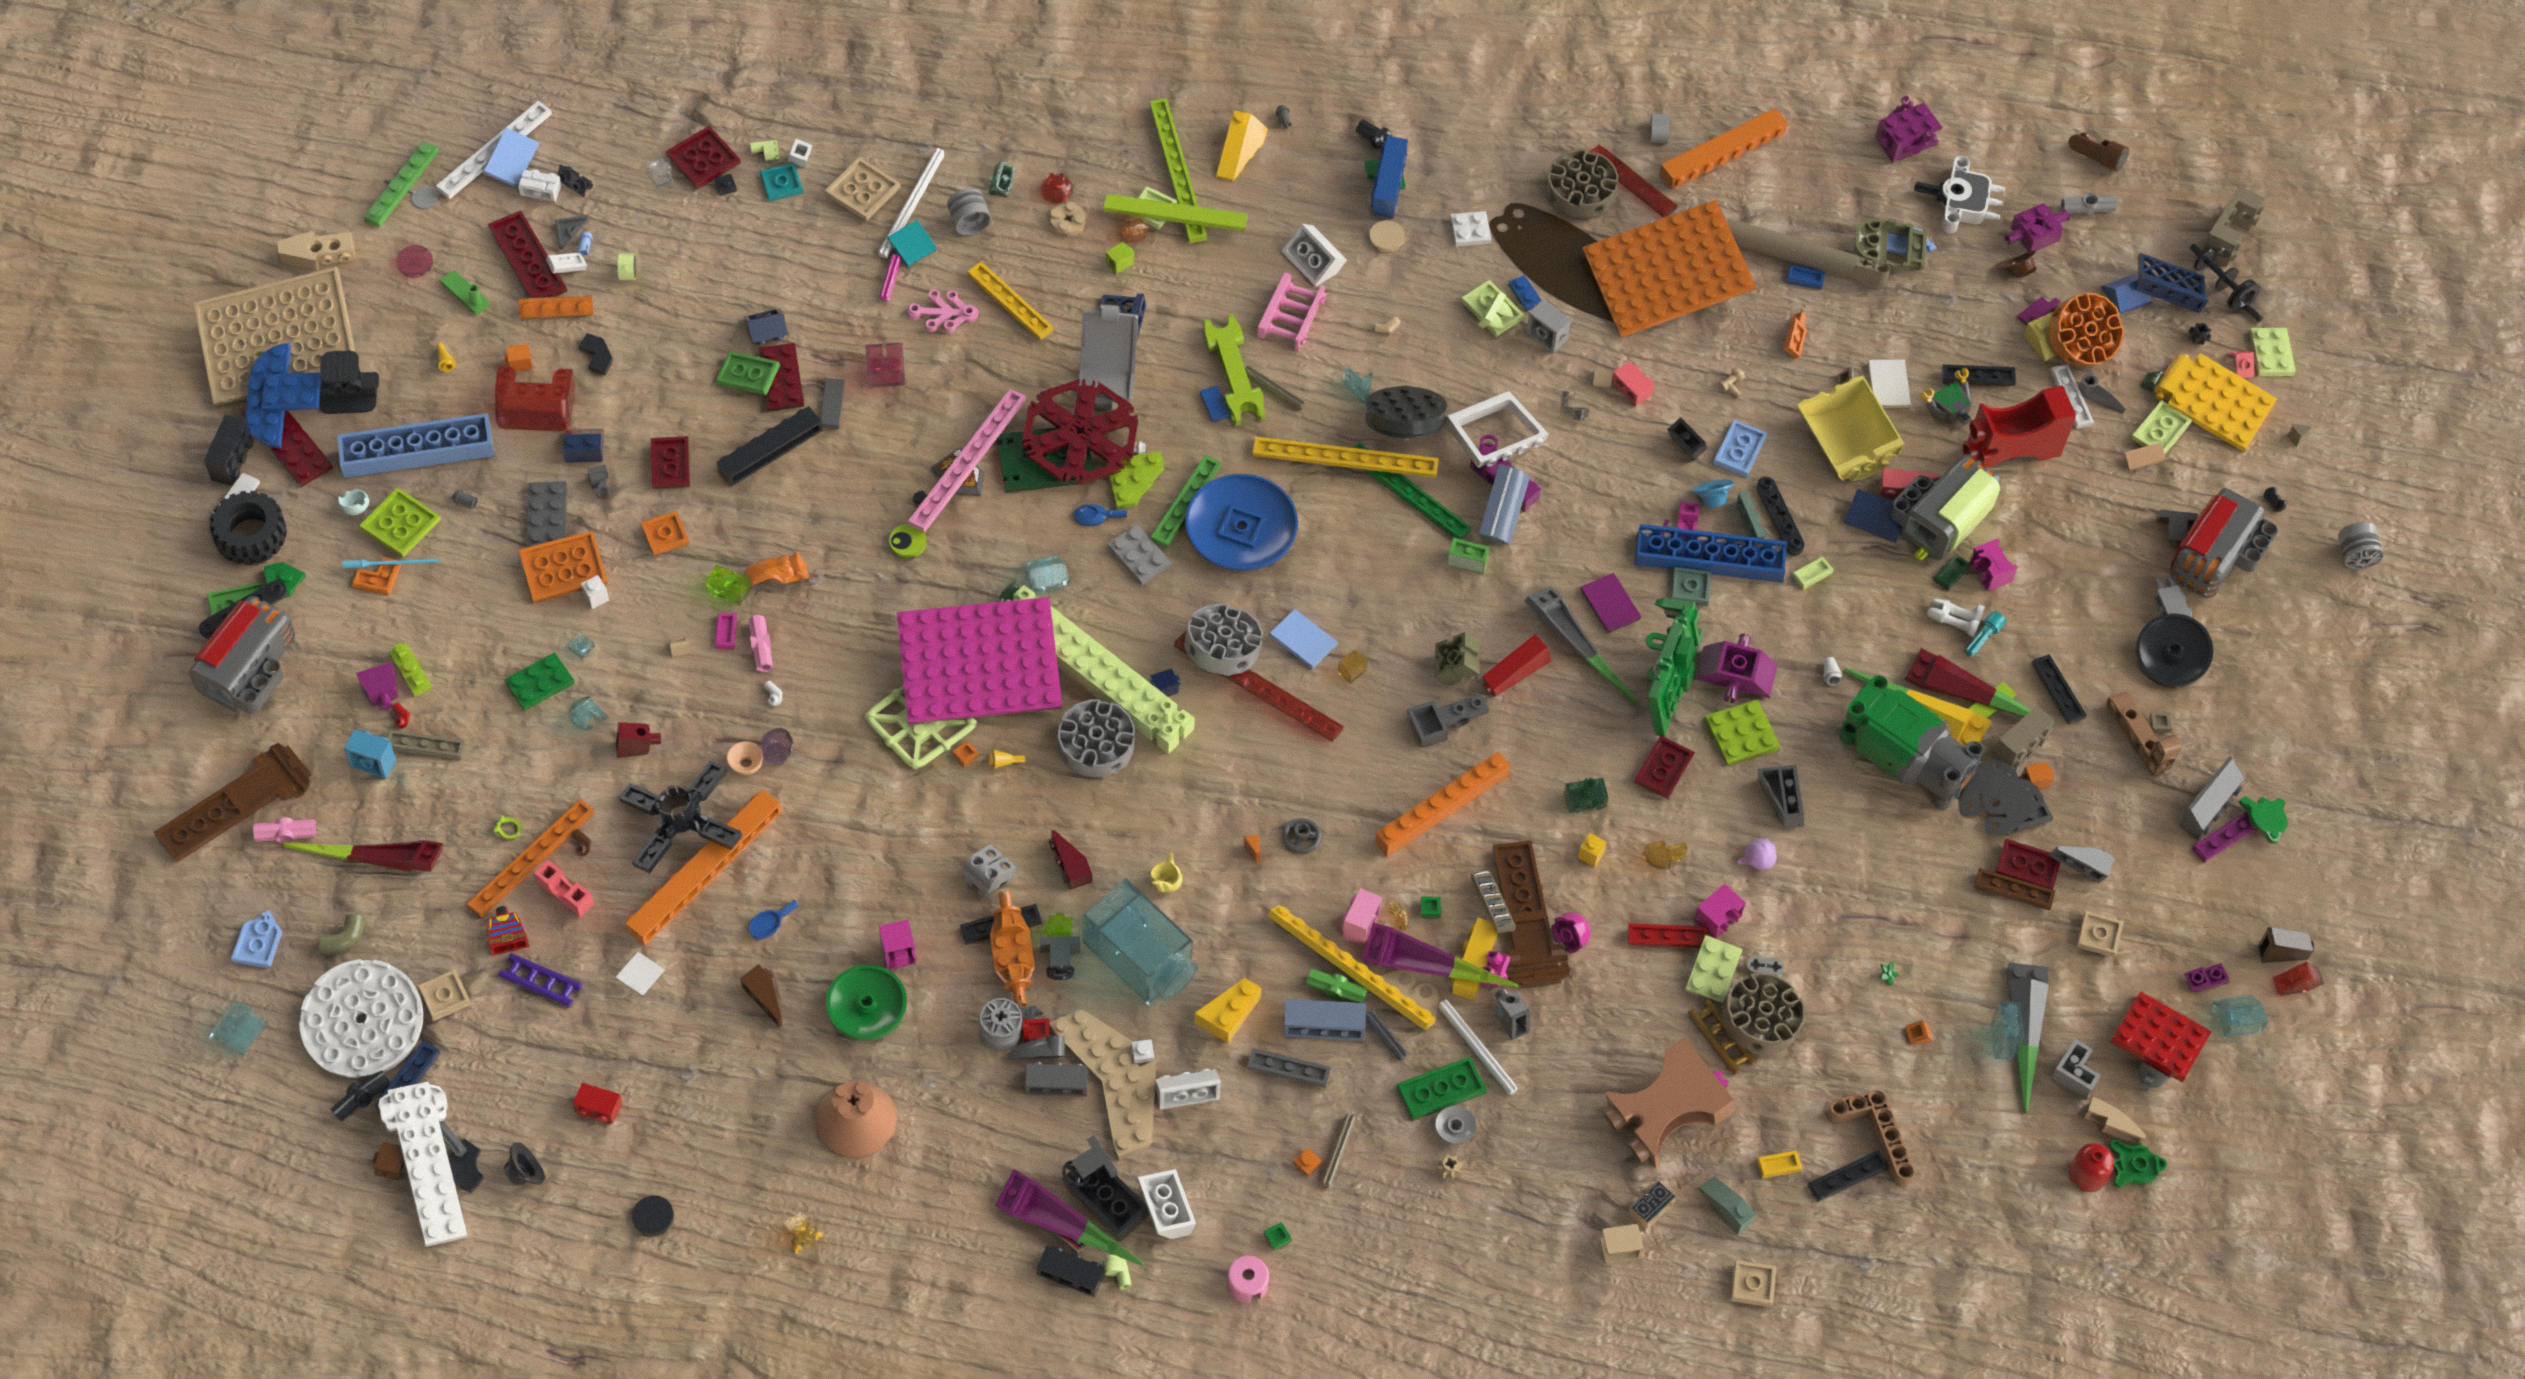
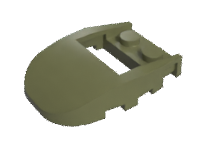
M1879 218L1865 219L1857 227L1855 248L1859 256L1889 265L1891 271H1922L1925 266L1927 229L1924 228L1923 231L1913 229L1914 225L1908 223L1905 225L1900 224L1894 219H1889L1888 221H1880ZM1888 233L1908 236L1906 262L1897 264L1886 261Z

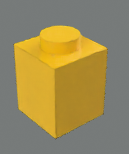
M1589 833L1580 846L1578 859L1595 867L1604 854L1606 841Z

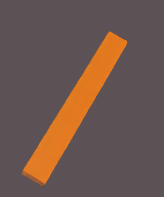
M579 799L466 904L467 908L479 918L484 917L567 840L576 829L594 815V810Z

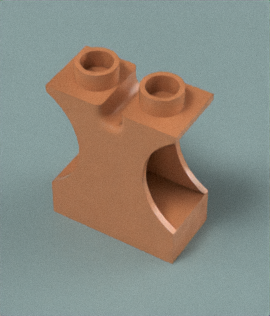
M1684 1037L1665 1050L1663 1069L1653 1084L1642 1091L1632 1094L1606 1092L1608 1108L1602 1111L1604 1117L1616 1132L1622 1127L1629 1131L1631 1128L1638 1126L1634 1130L1635 1137L1627 1142V1146L1640 1163L1649 1158L1657 1168L1659 1167L1662 1145L1673 1131L1691 1123H1707L1716 1126L1733 1114L1735 1108L1732 1096Z

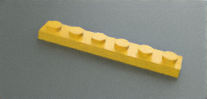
M979 262L967 271L968 276L1039 341L1054 331V327L984 263Z

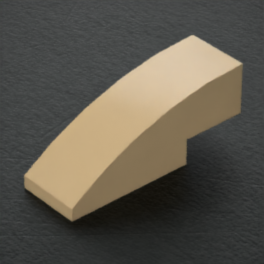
M2092 1097L2084 1119L2103 1125L2101 1133L2133 1145H2142L2146 1135L2128 1116L2112 1105Z

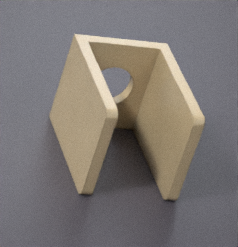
M1638 1224L1603 1229L1604 1238L1600 1239V1244L1606 1264L1641 1259L1644 1248Z

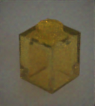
M1356 649L1338 662V673L1350 684L1363 675L1368 668L1367 657Z

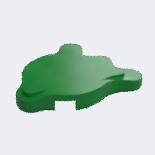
M2242 797L2239 804L2249 814V820L2254 830L2258 828L2262 831V836L2269 843H2278L2282 833L2288 827L2287 817L2284 813L2285 801L2281 798L2270 801L2260 797L2258 803H2255L2249 797Z
M2117 1139L2111 1140L2109 1144L2110 1150L2119 1158L2114 1159L2113 1167L2117 1174L2113 1181L2116 1188L2120 1189L2127 1184H2148L2167 1168V1161L2157 1154L2154 1155L2146 1146H2129Z

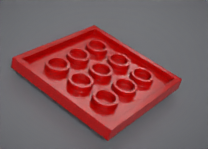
M2140 991L2110 1042L2183 1083L2212 1031Z

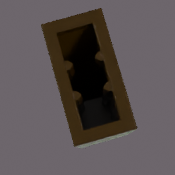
M2268 927L2258 944L2262 963L2299 961L2309 959L2312 952H2314V943L2310 940L2309 933Z

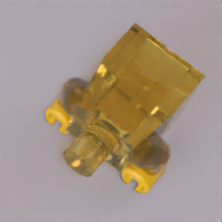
M802 1212L784 1222L788 1235L792 1238L790 1244L795 1253H798V1250L801 1251L804 1245L812 1247L815 1244L813 1239L819 1240L818 1237L822 1238V1234L817 1226H810L808 1219Z

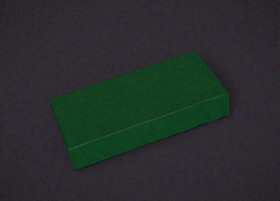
M1955 554L1934 577L1933 581L1949 591L1970 568L1971 564Z

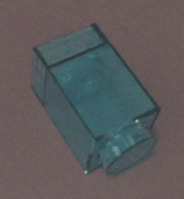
M1127 878L1082 915L1083 943L1148 1005L1159 995L1164 1000L1172 999L1195 976L1198 965L1192 960L1193 940Z

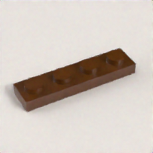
M1979 868L1973 887L2049 911L2052 907L2056 891Z

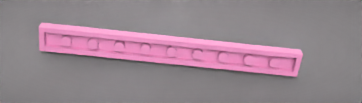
M1009 389L908 520L910 526L925 533L1026 401L1025 395Z

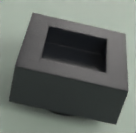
M732 174L714 178L720 196L737 191Z

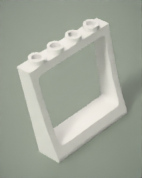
M1510 391L1448 415L1445 428L1457 440L1478 468L1484 465L1491 467L1501 458L1503 461L1508 460L1516 452L1523 454L1528 450V447L1533 446L1537 448L1549 436L1545 429ZM1508 409L1534 434L1532 437L1484 456L1480 454L1461 426L1499 410Z

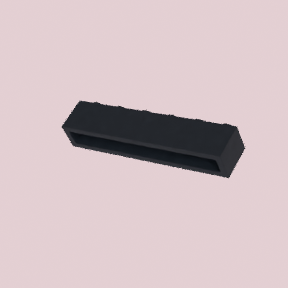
M809 406L800 409L790 418L782 420L780 424L769 428L762 435L754 437L744 446H740L734 452L720 458L717 461L718 473L730 487L734 486L822 432V420Z

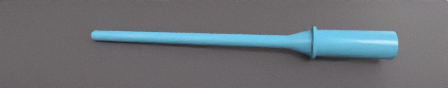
M362 559L342 561V567L364 569V567L370 565L439 563V559L374 562Z

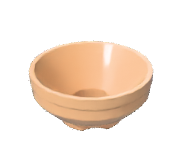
M739 742L732 746L727 754L728 765L736 774H753L762 765V751L758 745L752 742ZM748 759L752 764L749 767H742L740 765L741 761Z

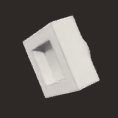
M1152 1039L1131 1042L1134 1064L1154 1061Z

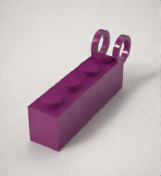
M1486 434L1481 437L1479 447L1481 455L1485 456L1497 451L1498 439L1494 435ZM1485 439H1492L1494 440L1495 445L1488 442L1483 443V441ZM1502 458L1497 460V463L1491 467L1484 465L1478 468L1472 459L1470 462V469L1492 486L1499 464L1509 467L1513 466L1508 460L1503 461ZM1530 479L1521 506V510L1524 512L1540 498L1541 488Z

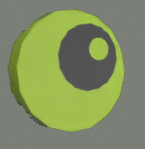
M903 524L892 531L889 543L895 555L904 559H910V557H918L925 551L927 537L924 532L909 524Z

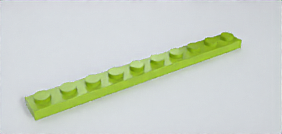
M1167 98L1150 101V109L1178 204L1198 207ZM1184 223L1189 244L1207 241L1204 226Z

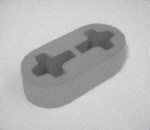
M1757 956L1749 958L1746 964V972L1749 975L1760 972L1781 977L1785 968L1783 962L1779 959ZM1753 964H1757V970L1754 969ZM1773 966H1776L1777 972H1774Z

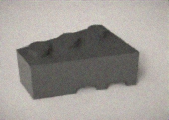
M1787 765L1758 769V781L1784 828L1804 827V813L1797 766Z

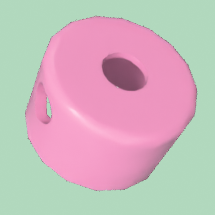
M1247 1255L1239 1257L1232 1262L1228 1269L1227 1287L1233 1298L1240 1302L1251 1303L1253 1295L1260 1293L1259 1296L1262 1298L1267 1292L1269 1272L1262 1260ZM1246 1269L1252 1270L1254 1278L1251 1280L1244 1279L1242 1276L1243 1271Z

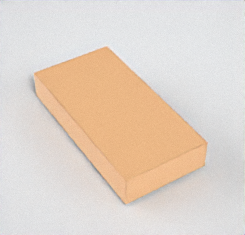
M2161 442L2125 452L2130 471L2166 461Z

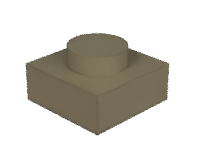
M2170 712L2150 713V725L2153 732H2171Z

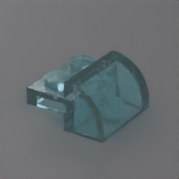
M233 1001L208 1036L244 1056L268 1021L251 1011L252 1008L246 1004Z

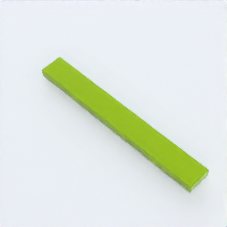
M1106 194L1104 212L1245 232L1248 214L1113 194Z

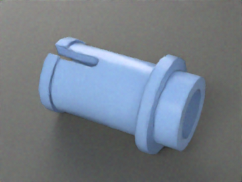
M582 232L579 235L580 242L577 253L581 251L582 256H587L590 243L593 242V237L589 232Z

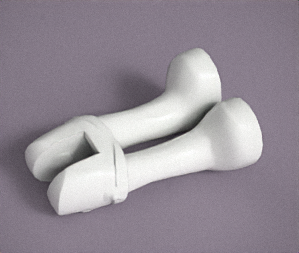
M1933 598L1930 603L1932 608L1928 609L1927 616L1939 623L1955 626L1966 632L1968 636L1974 638L1985 606L1978 605L1974 610H1966L1950 603L1948 600ZM1949 614L1956 615V616L1961 617V618H1963V619H1965V620H1968V621H1964V620L1955 618V617H1953V616H1950Z

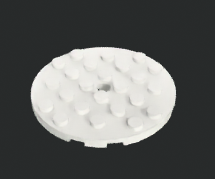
M358 959L335 966L314 983V987L303 1001L299 1022L303 1044L315 1062L325 1070L340 1077L362 1079L372 1077L381 1070L384 1073L402 1062L412 1051L422 1029L423 1006L416 987L401 970L383 961H362ZM360 1014L367 1015L364 1024L356 1022Z

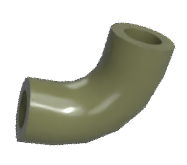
M349 914L345 917L344 927L340 933L336 935H321L319 940L320 955L342 954L352 949L361 939L365 918L361 915Z

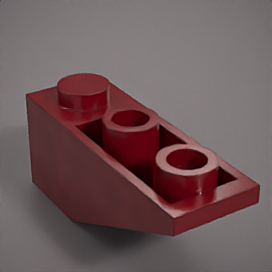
M1055 830L1051 831L1049 845L1051 850H1055L1057 854L1055 860L1057 866L1062 867L1063 872H1061L1064 884L1068 883L1071 890L1092 883V871L1087 858Z

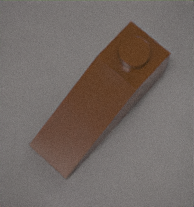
M758 964L740 978L741 987L780 1028L783 1024L772 981L773 976L767 968L763 969Z

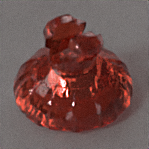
M1052 172L1043 180L1040 191L1045 200L1051 203H1062L1071 197L1073 186L1063 173L1057 175Z

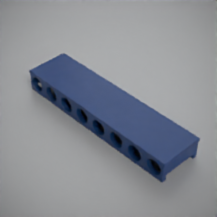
M1640 524L1636 538L1634 565L1672 570L1674 567L1711 571V574L1783 583L1787 541ZM1650 530L1652 533H1644L1642 531ZM1662 532H1668V533H1670L1671 535L1665 536V535H1662L1661 533H1662ZM1686 534V535H1688L1689 537H1688V538H1682V537H1680L1679 535ZM1698 537H1707L1708 539L1700 540ZM1725 539L1726 542H1718L1716 540ZM1743 541L1745 542V544L1740 545L1736 544L1735 542ZM1760 543V544H1763L1764 546H1762V547H1757V546H1754V544ZM1777 545V546H1781L1782 548H1781V549H1774V548H1772V547Z

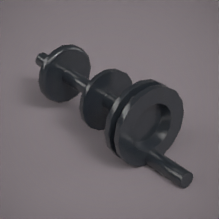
M2192 244L2189 249L2198 256L2194 269L2200 271L2209 267L2219 276L2215 284L2216 290L2221 291L2228 286L2233 290L2228 298L2227 305L2234 312L2244 309L2258 323L2261 322L2263 317L2250 305L2258 296L2261 289L2260 285L2253 279L2246 280L2238 285L2234 282L2239 273L2237 268L2233 267L2224 272L2213 262L2217 256L2216 248L2212 247L2203 252L2196 244Z

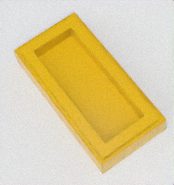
M1797 1150L1757 1158L1762 1179L1802 1171Z

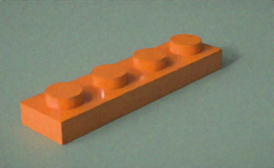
M592 295L524 298L518 300L520 318L594 315Z

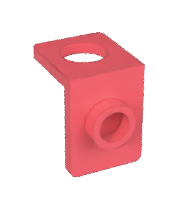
M2229 352V355L2235 356L2236 374L2242 378L2253 377L2254 352Z

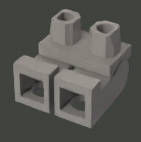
M990 844L973 854L967 860L961 873L965 875L963 882L968 886L976 885L979 888L977 891L978 895L985 898L993 890L999 888L1001 883L1007 884L1011 882L1017 867L1006 857L1002 858L1003 855ZM989 853H993L995 857H989ZM1004 864L1008 866L1009 869H1003Z

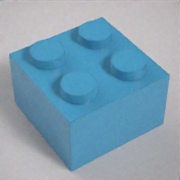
M354 729L344 747L351 768L387 779L396 762L390 740L383 736H374L365 730L359 731Z

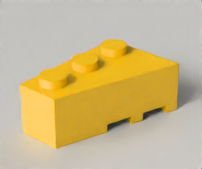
M1246 978L1242 979L1195 1012L1194 1024L1224 1042L1229 1043L1261 999V987Z

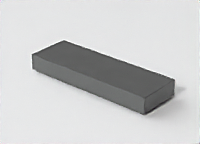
M826 378L821 414L822 428L839 429L845 385L844 379Z

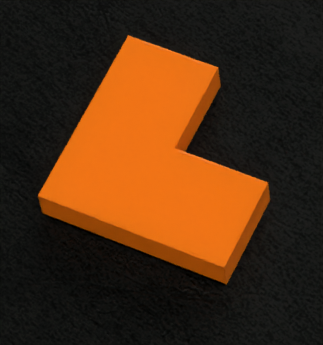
M386 557L381 559V561H399ZM402 564L379 565L377 572L358 569L353 579L352 587L389 595Z

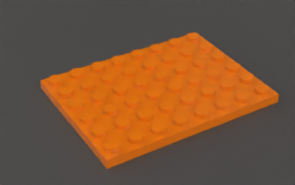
M1717 199L1582 247V251L1620 338L1756 290L1755 282Z

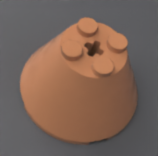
M850 1081L834 1087L821 1099L815 1113V1128L821 1142L825 1147L827 1146L833 1150L835 1154L848 1158L866 1157L881 1150L890 1137L892 1138L897 1125L896 1108L890 1096L880 1087L863 1081Z

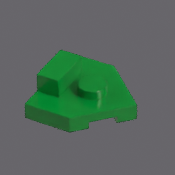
M284 562L264 566L267 584L274 580H280L286 585L287 595L284 598L291 597L298 584L306 578L304 572Z

